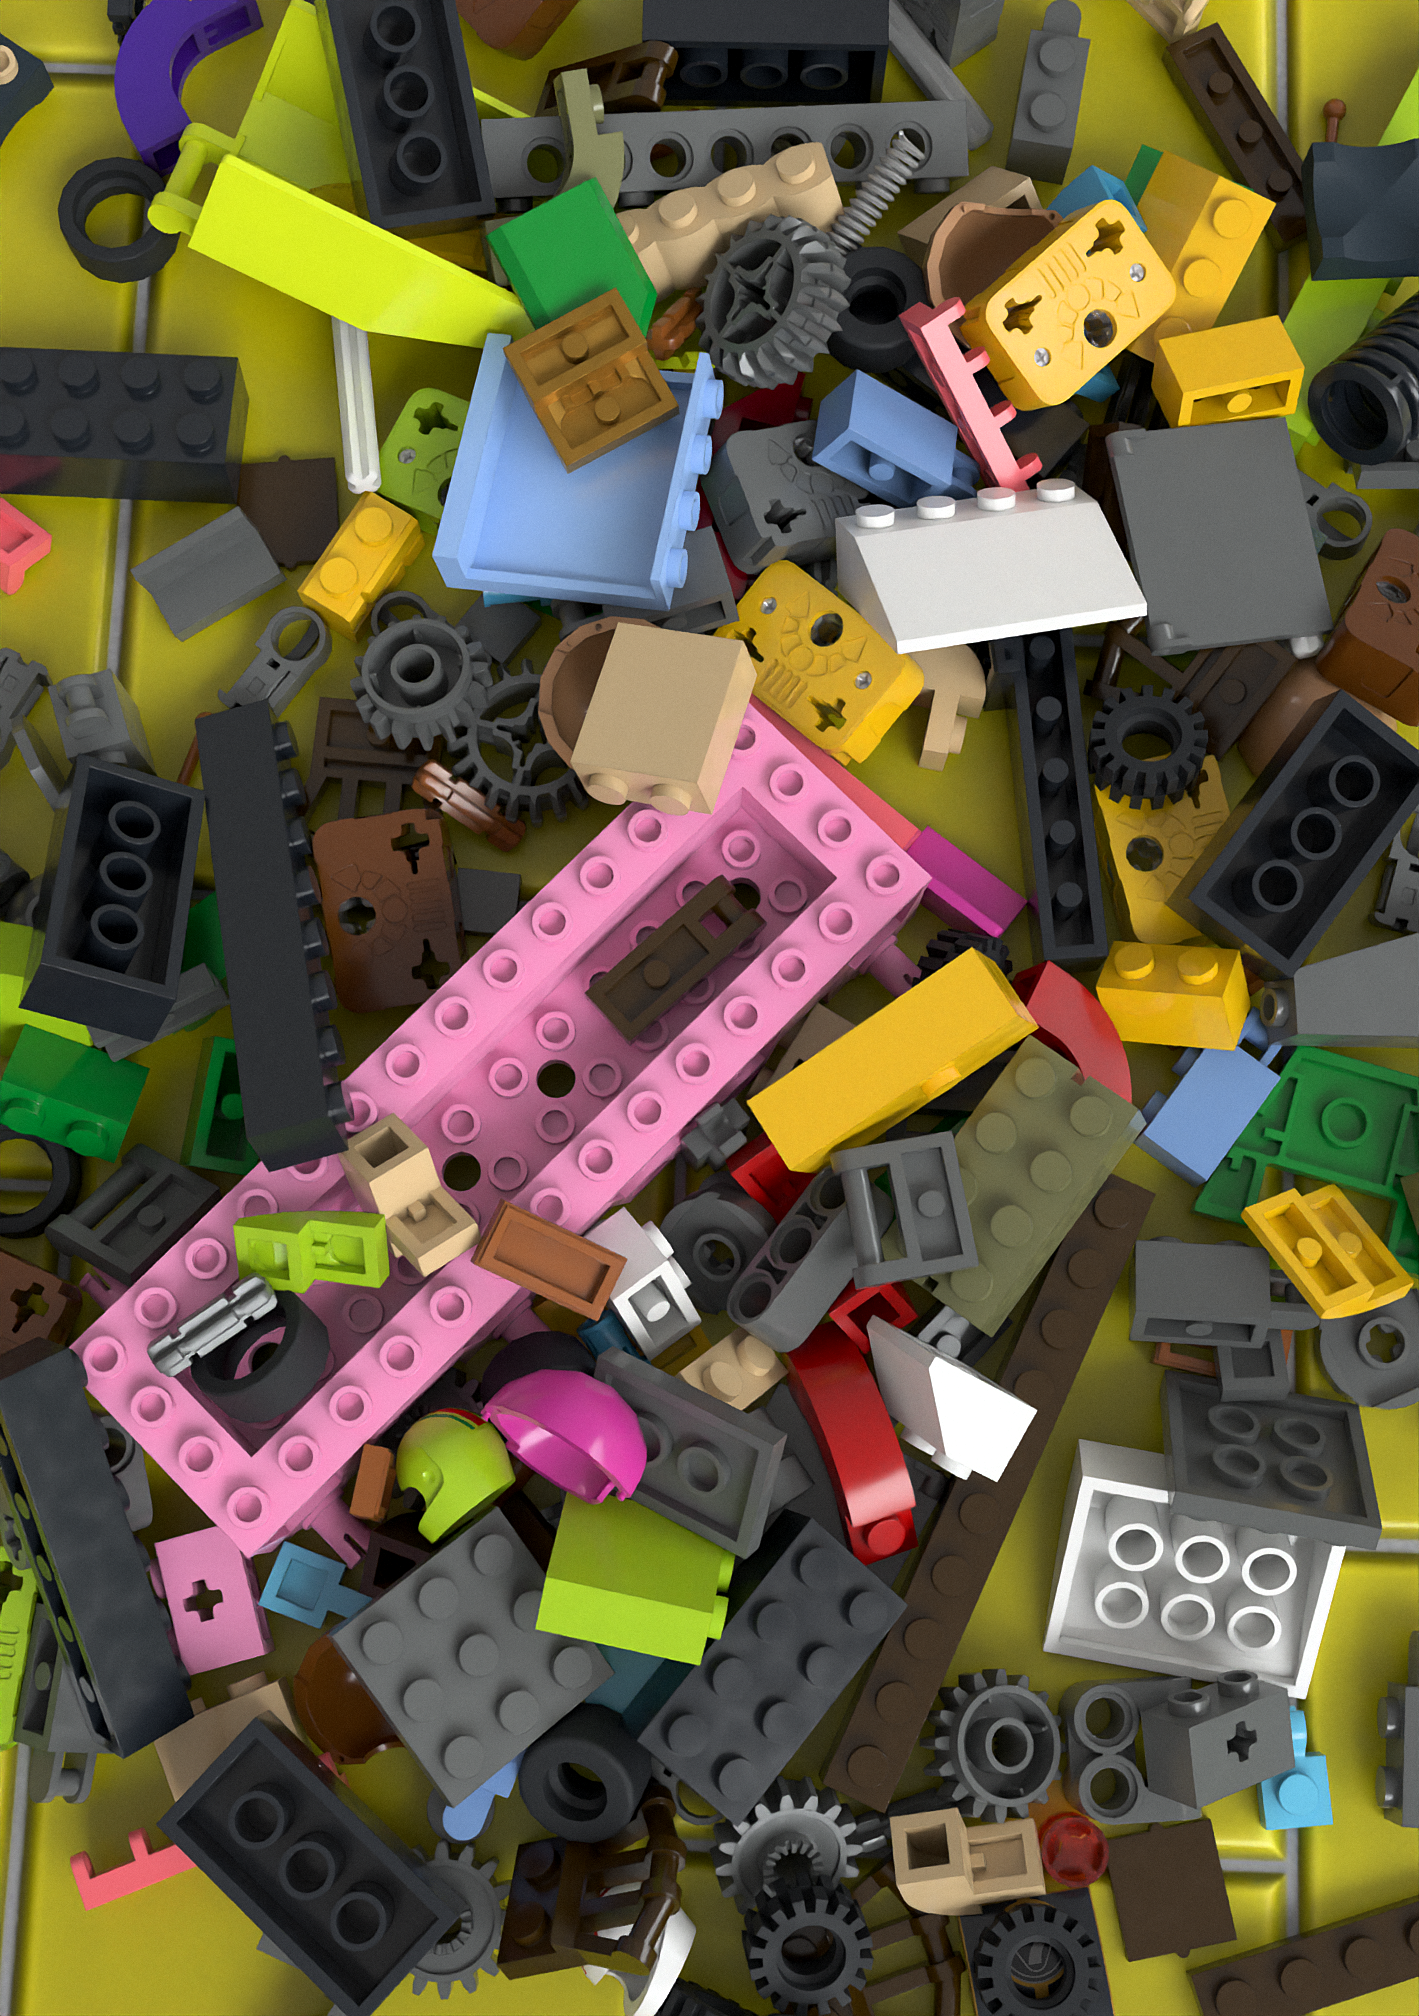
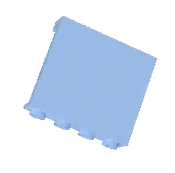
M487 333L432 554L446 587L669 612L674 588H683L686 580L688 555L687 550L683 549L686 531H695L698 524L700 496L698 492H695L698 475H706L711 464L712 440L711 436L707 435L710 420L719 419L723 407V381L715 379L709 353H699L695 374L659 370L679 404L680 414L567 474L504 355L503 348L514 342L512 335Z

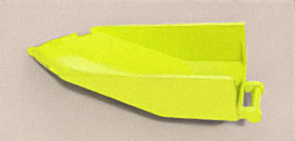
M291 0L236 138L233 139L202 123L187 125L179 140L181 154L164 192H159L154 196L148 209L147 216L150 223L164 233L175 234L181 231L190 235L189 248L363 331L484 349L487 333L512 335L515 342L534 332L535 329L514 290L512 293L357 216L316 9L314 5L304 0ZM472 87L479 121L481 119L531 117ZM542 149L532 150L529 153L527 167L532 177L543 183L553 182L558 172L557 162L553 155ZM212 162L219 165L204 206L201 207L188 199L203 165ZM665 195L654 196L655 201H657ZM617 198V201H616V204H615L613 210H614V212H615V214H616V213H619V212H623V211H627V210H632V209H647L648 207H644V208H618V198ZM533 201V208L547 201ZM520 213V214H505V215L520 216V215H522V214H524V213ZM707 286L700 287L702 289V293L704 294L707 290ZM675 290L666 299L654 305L648 331L652 329V325L659 318H662L663 314L679 298L683 297L687 290ZM698 328L679 349L675 350V353L668 360H656L654 351L648 349L658 369H696L699 353H706L698 345L702 335Z

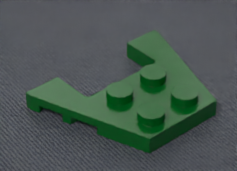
M1296 1046L1277 1073L1281 1077L1208 1178L1193 1201L1189 1213L1239 1228H1249L1240 1215L1244 1208L1257 1203L1266 1166L1330 1185L1335 1183L1337 1187L1386 1200L1390 1203L1391 1209L1383 1244L1410 1277L1419 1279V1235L1417 1234L1400 1181L1402 1177L1419 1172V1077L1315 1047Z

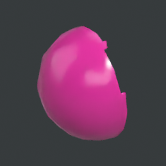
M540 1369L514 1379L498 1390L481 1411V1414H483L481 1418L485 1421H488L490 1418L491 1422L506 1437L508 1441L505 1446L510 1452L557 1487L589 1504L602 1503L615 1486L618 1488L616 1493L618 1500L623 1501L625 1498H630L644 1472L647 1446L636 1413L613 1387L582 1372Z

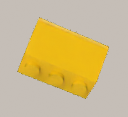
M1164 150L1137 205V209L1148 229L1143 233L1176 284V296L1171 307L1125 349L1154 363L1158 340L1212 329L1276 203Z

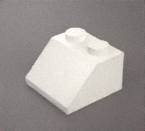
M872 1315L867 1324V1331L880 1394L888 1414L905 1426L900 1437L920 1450L932 1455L931 1460L962 1479L967 1480L971 1471L974 1470L998 1482L1037 1410L971 1366L885 1320Z

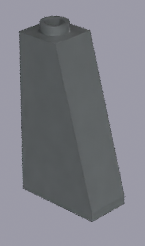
M1419 933L1299 967L1291 979L1264 982V992L1260 1001V1016L1263 1024L1267 1026L1268 1045L1419 1048Z

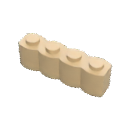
M812 142L783 150L770 158L764 165H748L732 169L716 177L705 187H690L677 190L658 199L647 209L627 210L616 213V216L658 293L655 302L657 304L670 296L675 290H688L691 287L700 288L707 286L708 283L702 275L712 274L718 262L715 253H726L730 249L731 234L744 236L750 220L762 223L770 214L785 218L790 215L795 219L801 218L823 232H834L831 224H840L838 216L845 215L823 144Z

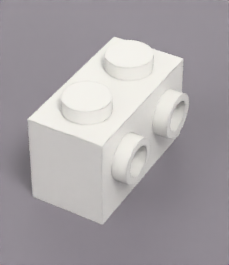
M623 1207L608 1219L595 1223L587 1230L584 1238L628 1259L606 1306L614 1311L624 1330L649 1361L702 1322L684 1290L691 1285V1282L680 1265L671 1256L674 1253L673 1249L652 1221L640 1227L627 1209Z

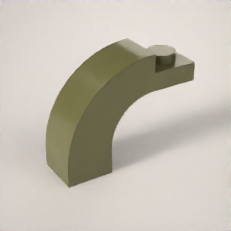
M587 68L561 72L553 80L565 147V168L561 183L551 199L596 177L612 208H614L624 171L623 131L598 135L596 124L604 123V106L599 85H589ZM519 216L484 221L478 226L488 281L502 288L511 287V284L485 236Z

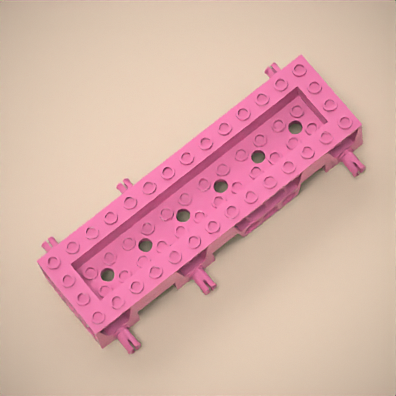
M748 702L713 814L689 811L686 815L677 816L664 813L651 804L634 801L626 807L344 1080L354 1108V1121L345 1123L347 1140L394 1112L428 1147L441 1186L477 1222L481 1238L501 1198L583 1237L587 1230L597 1223L613 1206L630 1203L680 1153L681 1139L697 1127V1123L694 1120L697 1115L715 1101L722 1107L732 1098L735 1099L758 1076L778 1041L821 999L828 1003L851 979L854 980L860 973L864 976L868 972L896 999L911 989L913 977L920 978L922 971L895 946L898 941L896 936L915 916L922 895L932 877ZM719 875H724L732 885L743 883L752 886L760 897V904L756 911L767 922L766 927L750 943L733 954L629 1046L586 999L585 992ZM714 913L707 916L701 922L715 939L727 929L726 925ZM551 1064H564L575 1073L576 1080L573 1089L564 1097L552 1098L546 1096L538 1088L540 1073ZM338 1153L273 1172H269L261 1161L131 1288L98 1268L93 1267L110 1285V1289L98 1276L95 1275L93 1277L90 1273H87L82 1278L79 1287L83 1292L86 1291L105 1313L69 1348L79 1356L85 1367L88 1377V1384L85 1388L248 1559L257 1554L277 1552L282 1547L284 1541H288L301 1529L304 1528L307 1531L312 1527L347 1563V1567L352 1570L366 1558V1555L350 1540L349 1535L367 1553L372 1530L361 1519L349 1514L350 1507L341 1498L345 1494L343 1489L347 1486L348 1481L359 1471L364 1444L374 1445L458 1360L466 1364L487 1342L492 1341L494 1338L499 1340L503 1337L508 1343H511L513 1340L533 1332L552 1330L531 1310L534 1305L532 1300L535 1298L536 1293L476 1266L470 1261L478 1244L426 1277H423L404 1255L395 1258L388 1249L390 1275L380 1288L314 1280L304 1294L295 1293L327 1327L330 1350L325 1369L311 1392L291 1410L268 1421L245 1423L229 1417L200 1390L191 1377L190 1366L173 1377H167L160 1373L153 1365L147 1353L149 1343L168 1329L172 1334L179 1331L177 1323L224 1292L227 1297L233 1294L232 1286L239 1282L233 1225L239 1218L295 1211L363 1212L348 1183ZM457 1156H471L480 1164L481 1175L479 1181L469 1190L461 1192L452 1190L446 1185L444 1180L446 1165ZM286 1327L277 1328L258 1339L239 1362L234 1379H240L254 1372L252 1360L256 1351L268 1343H277L279 1345L283 1339Z

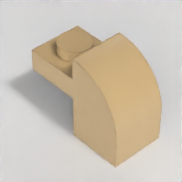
M966 644L908 653L923 669L925 676L922 690L910 705L930 709L918 767L942 772L948 752L960 755L967 718L957 716L956 714L979 718L986 695L985 675L977 656Z
M394 1112L348 1139L349 1150L338 1153L346 1178L363 1212L385 1214L387 1245L395 1258L404 1255L420 1274L426 1277L479 1244L481 1235L477 1222L441 1186L428 1147Z
M958 1808L890 1817L896 1885L904 1901L909 1906L923 1912L939 1915L983 1914L982 1904L1046 1895L1038 1832L1033 1818L966 1828Z

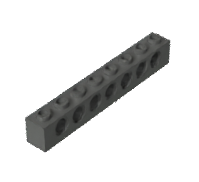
M966 99L604 114V123L596 124L598 135L623 131L624 171L618 195V208L649 207L655 202L654 196L667 195L690 187H705L713 179L723 174L714 167L711 161L712 146L718 141L725 142L734 149L737 156L736 168L748 165H764L771 158V147L775 139L785 140L792 147L812 142L822 143L836 187L855 186L856 191L863 190L861 182H870L867 174L875 173L874 165H882L880 157L887 156L886 148H890L892 137L894 134H898V131H903L905 137L924 154L923 160L912 155V158L918 163V168H913L910 165L907 166L912 171V176L908 177L895 169L905 178L906 184H914V194L950 192V182L969 176ZM559 116L481 119L479 124L497 214L526 213L534 209L533 201H549L561 183L565 168V147ZM836 136L845 138L853 147L854 161L849 169L839 167L832 159L831 143ZM664 144L675 152L678 167L673 177H663L653 169L650 162V153L654 145ZM532 150H546L555 158L558 172L553 182H539L530 174L527 167V159ZM888 177V178L891 179L895 184H899L898 182H896V181L893 180L892 178ZM883 186L888 192L892 194L891 190Z

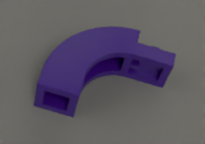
M152 0L137 16L126 33L115 67L114 86L117 107L139 161L156 171L161 178L173 172L181 154L179 140L185 127L192 123L181 105V94L189 73L208 55L264 27L256 0Z

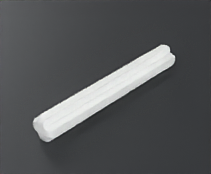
M331 315L345 477L348 481V488L353 493L361 494L364 491L374 493L382 483L367 331H363Z

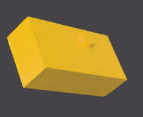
M971 947L747 1101V1104L790 1171L818 1174L824 1167L831 1164L830 1154L865 1146L1037 1030L1039 1026L996 962Z

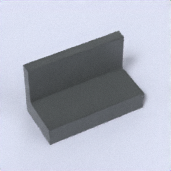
M239 506L130 569L135 580L153 596L174 636L181 642L287 580L261 532Z

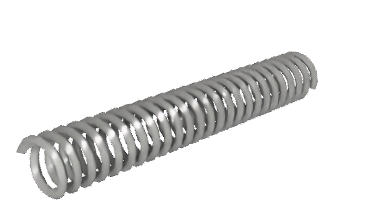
M898 131L899 139L892 140L893 148H886L887 156L880 157L882 165H874L875 173L867 174L870 182H861L863 190L855 191L858 199H849L852 207H843L845 215L838 216L840 224H831L834 232H825L830 236V240L836 243L835 248L839 250L841 255L849 253L846 248L851 251L858 249L851 239L858 243H864V238L856 230L864 235H870V230L861 221L871 227L876 226L875 220L866 212L876 218H882V213L874 205L882 210H888V205L878 195L889 202L894 201V196L883 186L894 193H900V188L888 177L901 185H906L905 178L895 169L908 177L912 176V171L900 160L913 168H918V163L907 152L920 160L924 159V154L905 137L903 131Z

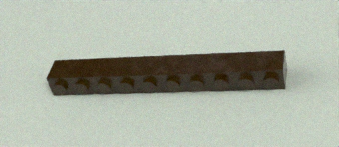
M1111 1173L1043 1266L993 1379V1382L1036 1409L1037 1412L998 1482L974 1470L971 1471L967 1480L953 1473L951 1474L947 1489L937 1505L898 1593V1596L908 1606L870 1656L818 1775L822 1784L885 1814L1154 1200L1155 1193Z

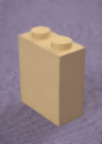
M618 622L570 760L587 793L601 802L612 805H621L628 800L651 804L656 809L671 815L682 816L688 814L689 811L712 815L757 677L744 641Z

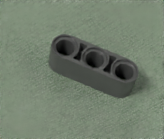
M831 1164L824 1167L813 1178L736 1281L728 1296L727 1312L732 1321L777 1352H789L799 1347L807 1339L853 1277L852 1269L858 1267L841 1176L833 1175ZM869 1180L881 1239L893 1221L894 1205L891 1198Z

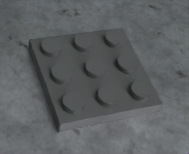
M1165 1370L1159 1392L1169 1513L1184 1515L1197 1521H1217L1255 1528L1267 1534L1282 1533L1320 1540L1333 1546H1353L1376 1550L1383 1528L1359 1405L1288 1392L1286 1400L1220 1402L1217 1379Z
M498 1506L489 1507L326 1635L445 1804L452 1808L459 1805L615 1674L594 1642L535 1629L546 1574Z

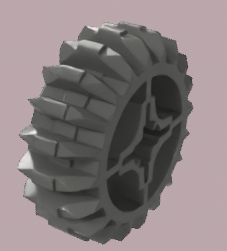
M770 214L762 223L750 220L744 236L731 234L730 249L726 253H715L718 262L712 274L702 275L708 283L707 290L695 299L704 310L696 318L695 324L702 333L698 345L706 353H709L711 363L715 365L718 371L726 374L730 379L743 386L750 385L754 388L757 386L774 390L779 383L793 385L798 371L813 373V358L817 353L830 354L826 342L832 332L843 331L836 320L838 314L850 306L841 293L850 285L852 280L843 270L847 259L835 248L836 243L830 240V236L801 218L795 219L790 215L786 218L783 216L777 217Z
M525 658L520 666L522 674L511 677L509 668L505 664L500 663L497 667L499 683L485 688L490 700L489 707L481 709L472 708L478 725L474 729L465 727L461 723L454 727L456 735L460 737H457V741L452 744L447 742V751L449 756L460 759L451 768L454 778L457 779L459 776L465 781L469 780V786L477 788L486 795L484 802L486 807L493 810L497 803L501 805V808L506 805V820L512 824H515L521 818L522 811L530 812L532 826L540 828L544 822L542 811L553 809L556 820L559 823H564L568 819L565 807L566 802L571 801L578 809L585 810L589 807V799L583 790L584 786L577 773L571 768L560 778L544 785L535 786L538 776L544 770L552 767L567 769L568 765L547 741L538 714L541 675L534 674L532 661ZM529 702L526 710L518 717L512 719L497 717L514 705ZM539 724L543 744H535L532 752L528 753L525 764L521 743L530 742L532 735H536ZM482 743L493 745L496 747L497 753L511 757L514 774L511 783L501 779L487 767L482 759Z

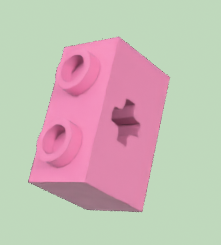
M218 1526L154 1543L158 1558L150 1560L152 1583L160 1599L167 1597L173 1623L171 1624V1630L166 1633L173 1654L180 1658L189 1675L275 1651L266 1608L258 1605L262 1592L253 1556L248 1559ZM206 1586L209 1590L220 1589L223 1596V1602L213 1606V1616L209 1608L198 1609L196 1605V1596L203 1594Z

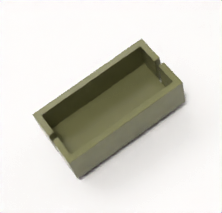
M1029 1034L954 1138L979 1266L911 1280L932 1293L933 1296L975 1327L993 1337L1147 1124L1140 1110L1090 1075L1085 1080L1078 1067ZM897 1219L894 1220L881 1238L884 1259L886 1261L904 1258Z

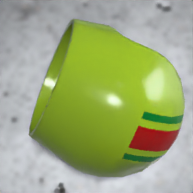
M444 1408L422 1416L407 1430L397 1449L395 1471L401 1491L412 1487L416 1488L423 1495L426 1502V1512L419 1523L418 1531L432 1544L438 1543L466 1524L504 1493L516 1480L508 1450L495 1426L491 1422L483 1420L480 1414L467 1409Z

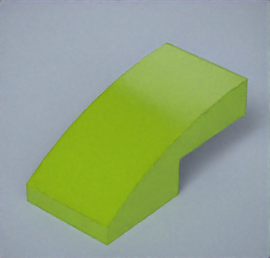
M354 1211L281 1212L239 1218L233 1225L239 1281L250 1273L257 1272L270 1283L273 1290H289L294 1293L304 1294L314 1280L380 1288L390 1275L385 1214Z

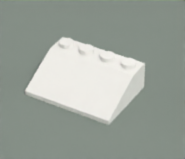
M1046 479L1037 483V489L1015 492L1005 487L985 488L977 492V498L956 501L947 496H928L919 499L915 507L894 509L891 506L879 504L866 505L858 508L856 515L835 518L838 591L897 654L1147 615V602L1098 502L1077 487L1071 480Z
M1078 1439L1065 1496L1042 1643L1043 1651L1175 1676L1191 1677V1679L1213 1683L1217 1682V1676L1221 1673L1233 1670H1246L1256 1673L1258 1680L1288 1688L1289 1697L1306 1699L1346 1546H1333L1324 1541L1282 1533L1267 1534L1255 1528L1217 1521H1197L1184 1515L1169 1513L1165 1454Z

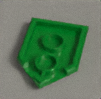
M596 177L505 223L485 236L535 330L616 287L646 339L658 293Z

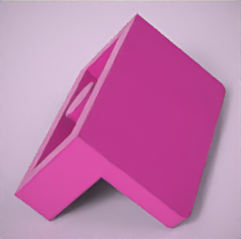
M928 825L906 852L932 877L919 904L952 929L1000 939L1028 902Z

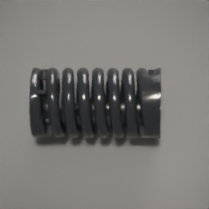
M1419 291L1314 376L1309 386L1307 404L1310 418L1318 434L1329 448L1342 458L1356 464L1373 466L1385 463L1419 435Z

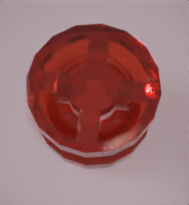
M1059 1811L1048 1816L1039 1826L1037 1832L1042 1867L1058 1883L1068 1887H1085L1096 1882L1105 1872L1109 1860L1108 1842L1103 1832L1086 1816L1074 1811ZM1062 1842L1061 1854L1055 1858V1856L1059 1853V1846Z

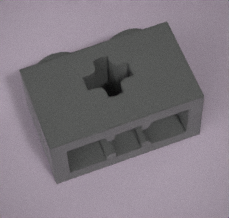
M1233 1670L1221 1673L1217 1676V1682L1198 1690L1185 1689L1175 1691L1168 1695L1167 1702L1141 1712L1149 1791L1192 1808L1199 1809L1295 1768L1288 1688L1258 1680V1675L1254 1672Z

